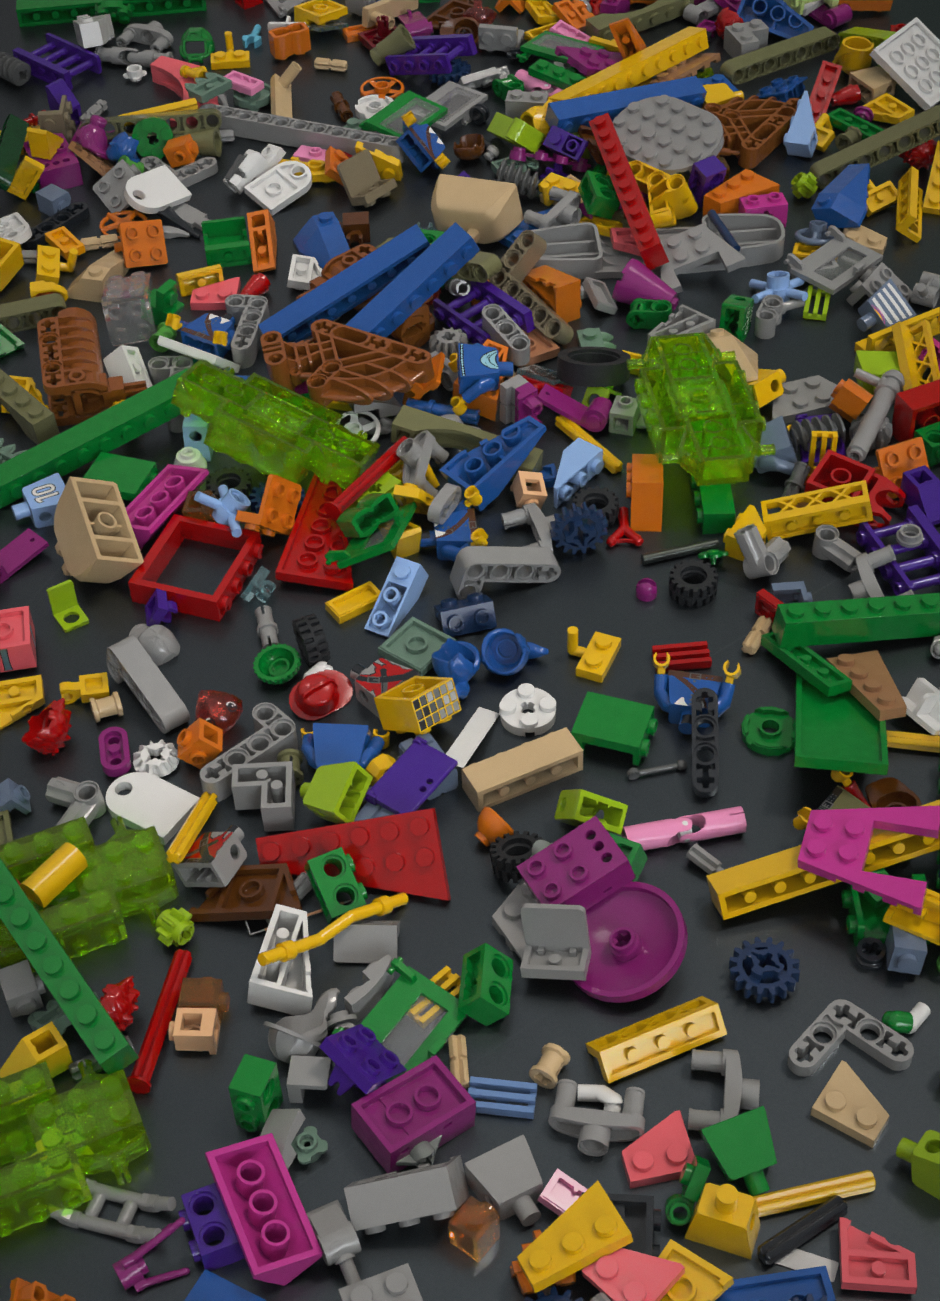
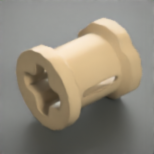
M117 691L113 692L111 696L101 699L89 698L96 723L108 716L118 714L120 717L124 715Z
M548 1043L541 1049L542 1056L537 1065L531 1067L529 1076L539 1086L553 1089L558 1083L557 1076L562 1067L570 1062V1055L561 1046Z

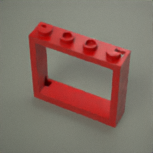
M174 514L143 559L144 562L137 568L128 582L132 602L146 605L157 588L166 591L167 601L177 603L178 612L220 622L226 611L230 610L235 596L240 594L246 578L251 576L257 560L262 558L261 554L264 545L261 543L260 532L241 528L242 535L240 537H233L228 525ZM184 539L240 550L213 595L156 583Z

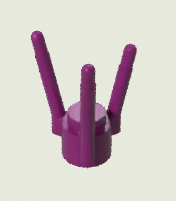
M180 1217L174 1223L168 1224L150 1241L145 1242L133 1253L112 1264L125 1291L134 1286L138 1293L148 1286L176 1279L190 1273V1269L185 1267L146 1279L143 1276L150 1272L143 1256L185 1223L184 1217Z

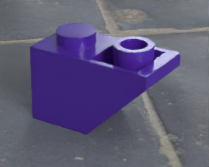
M60 78L46 85L50 111L59 110L62 95H67L68 101L72 103L71 120H75L76 126L79 125V117L82 115L80 103L64 79Z
M552 125L543 145L557 155L567 156L569 160L579 162L589 142Z
M926 465L903 472L901 489L907 495L905 503L908 506L918 505L932 525L939 524L940 480Z

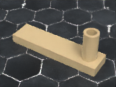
M380 0L362 8V26L369 28L377 25L376 18L379 16L381 20V15L389 17V30H391L395 25L394 18L407 13V9L411 11L418 9L419 0Z
M292 61L281 77L274 74L270 79L271 114L292 118L291 83L302 70L301 66Z

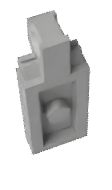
M507 66L497 69L492 67L462 76L457 84L474 90L482 86L487 88L492 85L494 79L506 78L510 73Z

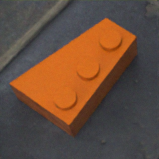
M744 169L704 195L703 216L707 215L708 211L712 209L717 214L738 213L740 197L764 195L771 192L779 193L780 184L760 176L752 170Z
M547 265L531 269L522 282L566 323L579 319L580 308L582 307L580 299L581 280Z
M487 339L483 345L498 349L499 362H507L509 347ZM499 376L497 390L488 391L471 403H465L467 408L480 410V416L495 421L500 401V384L504 382L505 377ZM457 377L453 383L452 397L459 396L461 398L462 394H459Z
M632 454V463H627L626 498H631L630 528L634 531L662 532L663 454Z

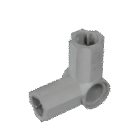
M754 524L747 525L734 533L745 558L743 570L749 579L777 574L779 565L789 556L788 553L791 547L788 541L778 536L764 544L757 526Z
M59 776L57 778L52 777L47 784L45 794L47 801L68 807L55 826V830L65 840L75 843L76 840L81 838L92 820L101 817L106 812L107 804L100 787L94 781L87 780L79 783Z

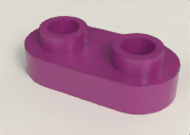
M109 727L103 730L98 738L100 761L103 772L107 776L120 777L125 775L132 765L127 732L123 728Z

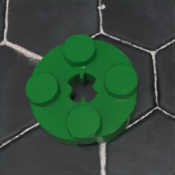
M103 0L101 5L95 4L94 13L95 16L110 14L112 22L128 24L130 23V18L133 17V7L129 3L128 6L123 5L121 0Z
M156 116L138 121L132 132V138L139 141L136 151L142 157L155 156L162 159L165 156L163 149L167 141L174 138L169 124ZM152 132L156 133V138L159 139L154 144L150 143L149 138H147V135L149 133L152 135Z

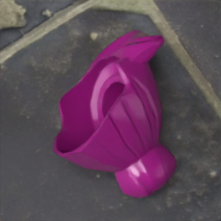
M92 115L90 117V124L81 127L75 134L80 138L82 147L90 150L94 155L102 159L109 160L106 155L108 144L104 130L107 120L99 115Z

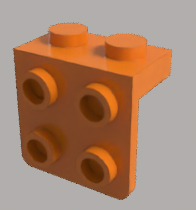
M270 474L267 478L259 513L237 510L235 520L244 523V529L260 532L264 536L272 538L275 537V534L290 536L295 523L298 503L301 499V485Z

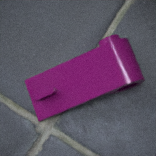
M843 3L833 8H828L823 4L808 15L825 27L834 29L850 22L853 13L851 7Z
M407 9V14L398 16V20L405 26L411 36H430L434 33L432 22H428L427 18L420 11L412 13L410 9Z
M547 384L544 385L538 394V399L544 406L589 431L599 432L605 428L609 421V412L613 404L607 398L597 397L587 407Z
M28 528L1 549L0 584L49 546L48 542Z

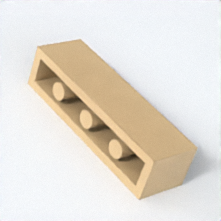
M567 727L462 768V788L477 811L480 812L484 807L495 806L583 770V749Z

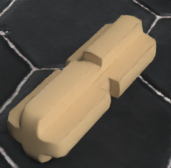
M320 57L314 60V68L329 71L331 69V71L346 72L348 68L346 60L333 59L331 61L329 58Z
M117 234L101 235L100 238H97V236L82 238L80 241L84 244L85 251L97 250L99 247H102V249L114 247V244L118 243Z
M760 616L752 627V631L749 632L742 643V651L744 653L754 655L761 644V635L769 633L772 628L771 618Z
M462 1034L451 1035L448 1038L450 1072L467 1089L469 1087L466 1037Z

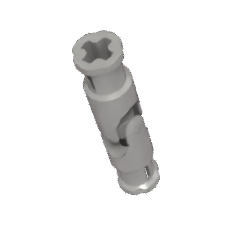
M102 45L96 46L95 54L99 55L101 63L106 61L115 65L129 66L138 64L151 68L150 64L161 55L174 59L172 52L158 53L156 50L136 52L139 50L135 48L116 46L104 48ZM126 51H130L129 54L127 55V60H128V61H126V59H125V53H126Z

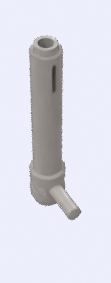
M856 369L853 377L876 388L874 390V397L846 450L848 458L858 462L866 458L892 404L895 403L896 393L901 392L905 385L904 376L898 370H888L879 378L862 369Z

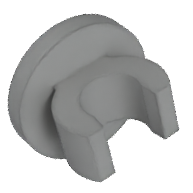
M348 1010L335 1012L329 1016L330 1020L327 1021V1030L334 1031L335 1028L338 1029L339 1027H343L346 1030L354 1027V1023L358 1021L357 1015L349 1014Z

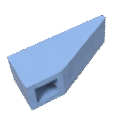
M804 90L802 98L797 102L795 116L791 117L789 131L784 135L783 145L786 147L788 155L812 158L818 143V136L808 91Z
M577 438L563 450L554 484L555 508L568 501L577 490L584 487L592 477L602 471L604 466L602 448Z
M396 556L364 627L365 630L387 638L393 634L419 599L429 575L421 564Z

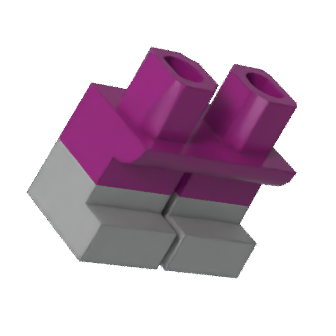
M520 374L500 384V421L504 424L516 423L527 416H531L542 423L537 418V415L543 410V403L538 399L537 388Z

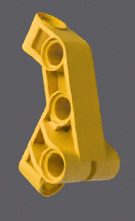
M638 160L629 162L640 191L648 194L650 215L655 228L675 226L676 219H683L696 213L698 205L682 174L670 175Z

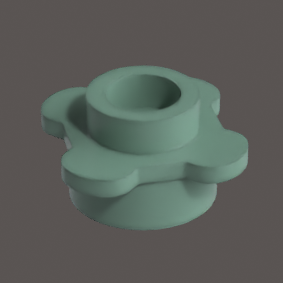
M314 1126L305 1127L304 1131L296 1136L291 1143L297 1153L296 1158L300 1164L313 1163L328 1150L327 1141L321 1140L317 1135V1128ZM306 1143H310V1144H311V1145L308 1146V1147H305V1146H304Z

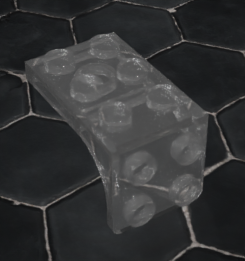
M138 271L128 277L115 275L106 280L101 305L113 346L149 341L150 337L157 332L151 307L153 282L151 273Z

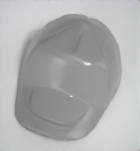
M138 624L129 633V636L134 635L157 666L170 661L178 656L180 652V645L174 634L163 625L147 626V624Z

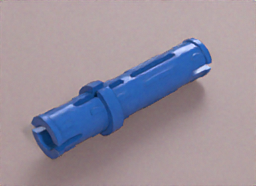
M408 398L406 402L407 406L437 416L455 414L452 410V405L436 403L435 400L431 399L423 401ZM467 408L466 412L459 417L463 423L477 426L480 419V410Z

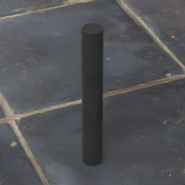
M717 538L641 554V561L645 565L719 548V541Z

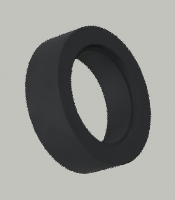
M575 347L558 353L557 378L562 382L584 387H610L629 381L630 355L624 351L606 347Z

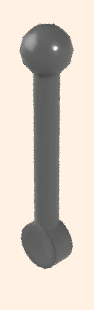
M680 759L676 763L641 770L631 768L627 771V775L630 780H635L641 775L673 769L683 771L687 768V762Z

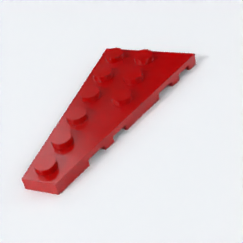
M322 472L314 473L276 568V580L343 591L353 589L351 566L339 569L337 566L338 560L327 565V560L324 556L328 551L345 550L348 546V537L344 536L336 522L337 520L330 518L324 509V505L328 501H333L342 493L340 475Z
M435 808L255 838L259 863H287L291 874L300 875L302 872L306 873L304 866L308 860L342 847L345 855L350 854L355 865L353 874L357 883L362 882L365 887L400 893L404 892L406 894L447 901L451 900ZM333 864L324 866V871L328 876L336 877L339 875L337 866Z

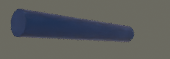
M713 209L708 211V217L725 242L739 252V244L716 211Z

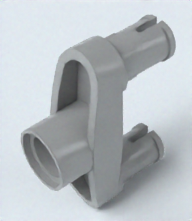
M151 21L149 24H129L123 30V33L116 38V41H118V47H127L130 42H137L149 45L151 50L161 53L173 44L174 39L171 33L163 29L159 22Z
M553 186L549 191V199L558 203L547 214H539L530 209L524 214V223L539 229L579 223L582 215L579 208L581 195L572 190L567 191Z
M428 430L420 432L414 439L407 438L398 446L396 454L404 461L403 483L415 484L420 489L436 497L439 491L425 477L430 457L436 464H440V462L446 461L449 453L436 442V438Z
M535 503L522 505L520 509L501 513V521L505 530L526 523L530 525L537 542L523 547H545L553 552L550 522L555 521L554 514L545 517Z
M887 545L869 554L865 552L856 556L861 579L848 585L853 599L884 597L873 572H875L874 569L896 560L891 545ZM911 589V590H909V591H907V592H904V593H902V594H899V595H897V596H900V595H914V593H913V591H912V589Z
M692 1049L691 1070L721 1073V1076H724L723 1108H720V1111L689 1108L688 1130L698 1131L739 1115L740 1109L753 1110L759 1107L760 1080L742 1078L738 1050L723 1049L722 1052Z
M570 1079L558 1081L555 1103L550 1108L548 1123L554 1130L578 1138L577 1147L582 1153L593 1157L603 1156L608 1152L609 1142L635 1141L644 1134L645 1118L643 1117L645 1091L643 1089L628 1087L625 1091L623 1111L619 1113L575 1107L577 1083Z

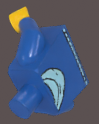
M458 343V354L452 353L449 357L451 362L448 363L452 372H458L459 394H462L461 398L459 396L451 398L450 404L453 407V412L458 416L463 415L467 410L465 403H471L488 391L497 390L499 376L513 377V362H499L498 349L494 347H486L479 343H474L473 345Z

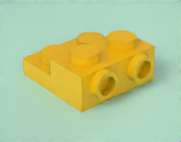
M311 0L294 6V21L305 22L308 27H312L308 25L312 23L324 25L327 21L338 20L340 17L348 14L347 6L332 0Z

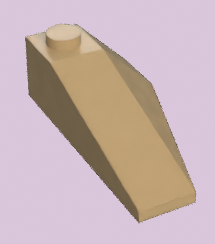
M114 249L89 265L68 287V298L103 303L101 297L104 294L110 295L111 289L118 287L130 269L125 268L123 252L115 253Z
M715 328L710 330V333L703 334L704 353L708 354L709 365L733 384L758 380V354L724 330V328Z

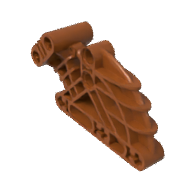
M753 95L747 100L737 96L722 105L707 103L704 106V110L717 116L724 130V144L716 157L718 158L720 155H736L739 166L746 169L756 167L783 142L784 135L788 133L791 117L795 116L799 98H790L786 102L777 101V98L773 96L768 99H759L758 96Z
M328 319L314 321L311 324L312 338L306 341L301 340L297 343H287L283 341L282 335L278 331H268L260 337L274 399L295 396V387L306 381L310 401L315 407L327 406L332 401L370 405L374 402V399L388 401L394 396L393 393L409 392L414 382L427 383L434 378L430 352Z

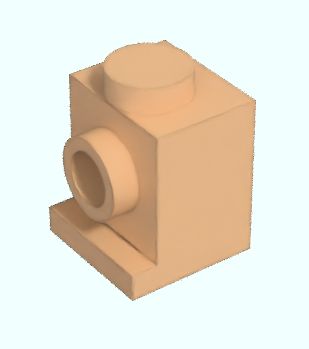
M518 471L510 486L518 508H522V505L535 503L541 510L548 496L542 473ZM526 482L532 483L531 486H526Z
M177 1008L175 1021H170L169 1040L174 1041L176 1051H209L210 1055H216L220 1033L217 1008Z

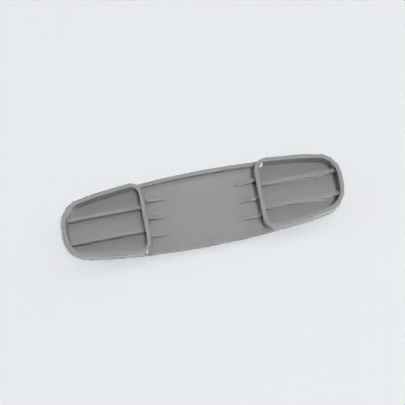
M718 214L739 244V253L746 258L747 265L744 267L773 263L783 256L785 229L778 218L768 214ZM708 215L703 216L702 224L722 238ZM590 222L531 230L545 239L547 243L545 253L532 269L547 265L578 279H585V277L608 279L622 278L624 274L621 272L632 258L639 260L645 265L641 256L613 249L611 237L599 235L598 227ZM693 227L656 228L660 240H664ZM717 258L681 274L726 270L721 259ZM661 266L651 270L655 275L661 276Z

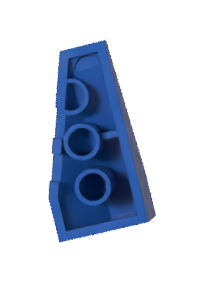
M741 0L737 10V14L743 19V22L761 19L769 27V35L785 40L814 30L813 25L795 12L783 0Z
M869 163L849 164L819 193L811 208L816 220L827 222V228L830 225H834L837 228L860 227L868 209L866 200L869 194L867 191L870 179Z
M333 211L322 212L319 215L312 216L293 239V244L299 255L315 257L319 263L318 266L322 269L332 258L350 250L341 225Z
M527 416L504 428L501 431V435L488 441L486 438L480 441V446L469 452L466 449L459 452L439 469L440 473L450 484L461 487V497L466 500L464 496L465 490L471 485L476 486L480 491L479 494L482 496V503L473 507L481 512L499 496L547 428L531 416Z

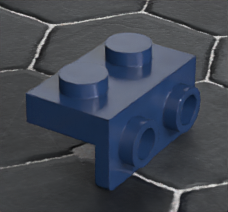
M481 592L469 594L467 599L458 601L456 598L444 599L441 601V604L434 606L435 616L441 621L443 633L451 637L497 627L493 600Z

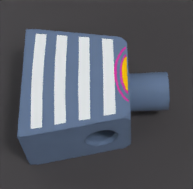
M889 279L858 308V312L862 317L856 323L861 331L865 332L871 329L875 333L899 321L903 322L913 318L917 314L892 279Z

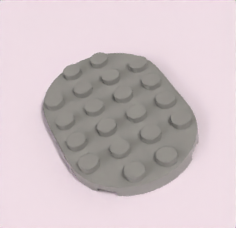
M668 95L654 96L632 102L613 120V125L629 162L638 160L670 175L688 170L691 173L693 163L713 155L717 156L724 144V130L717 116Z

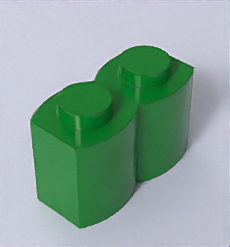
M371 493L364 496L356 507L344 511L336 522L345 537L363 538L371 535L380 523L391 520L397 510H399V507L391 493Z

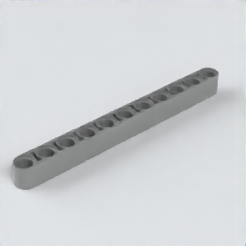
M204 104L199 108L219 110L222 115V124L219 130L232 129L234 136L297 148L305 145L327 150L329 146H332L353 156L356 154L355 145L357 141L364 143L363 148L372 152L378 149L388 156L399 159L401 163L405 160L404 151L396 142L399 137L216 104ZM215 115L207 117V121L210 124H216L219 121Z

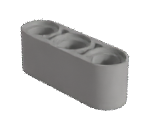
M488 304L483 307L482 330L490 335L492 341L509 347L508 360L513 362V365H526L530 360L529 337L499 305Z

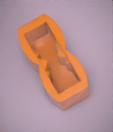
M304 22L293 23L286 27H278L268 31L270 53L275 59L285 60L293 54L303 55L311 50L309 27Z

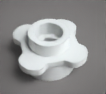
M133 64L129 65L126 68L127 73L123 74L125 79L129 78L132 82H138L143 76L147 75V71L142 70L141 65Z

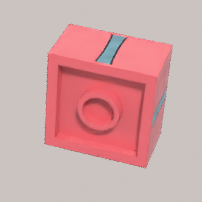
M29 606L0 610V673L37 667L35 627Z

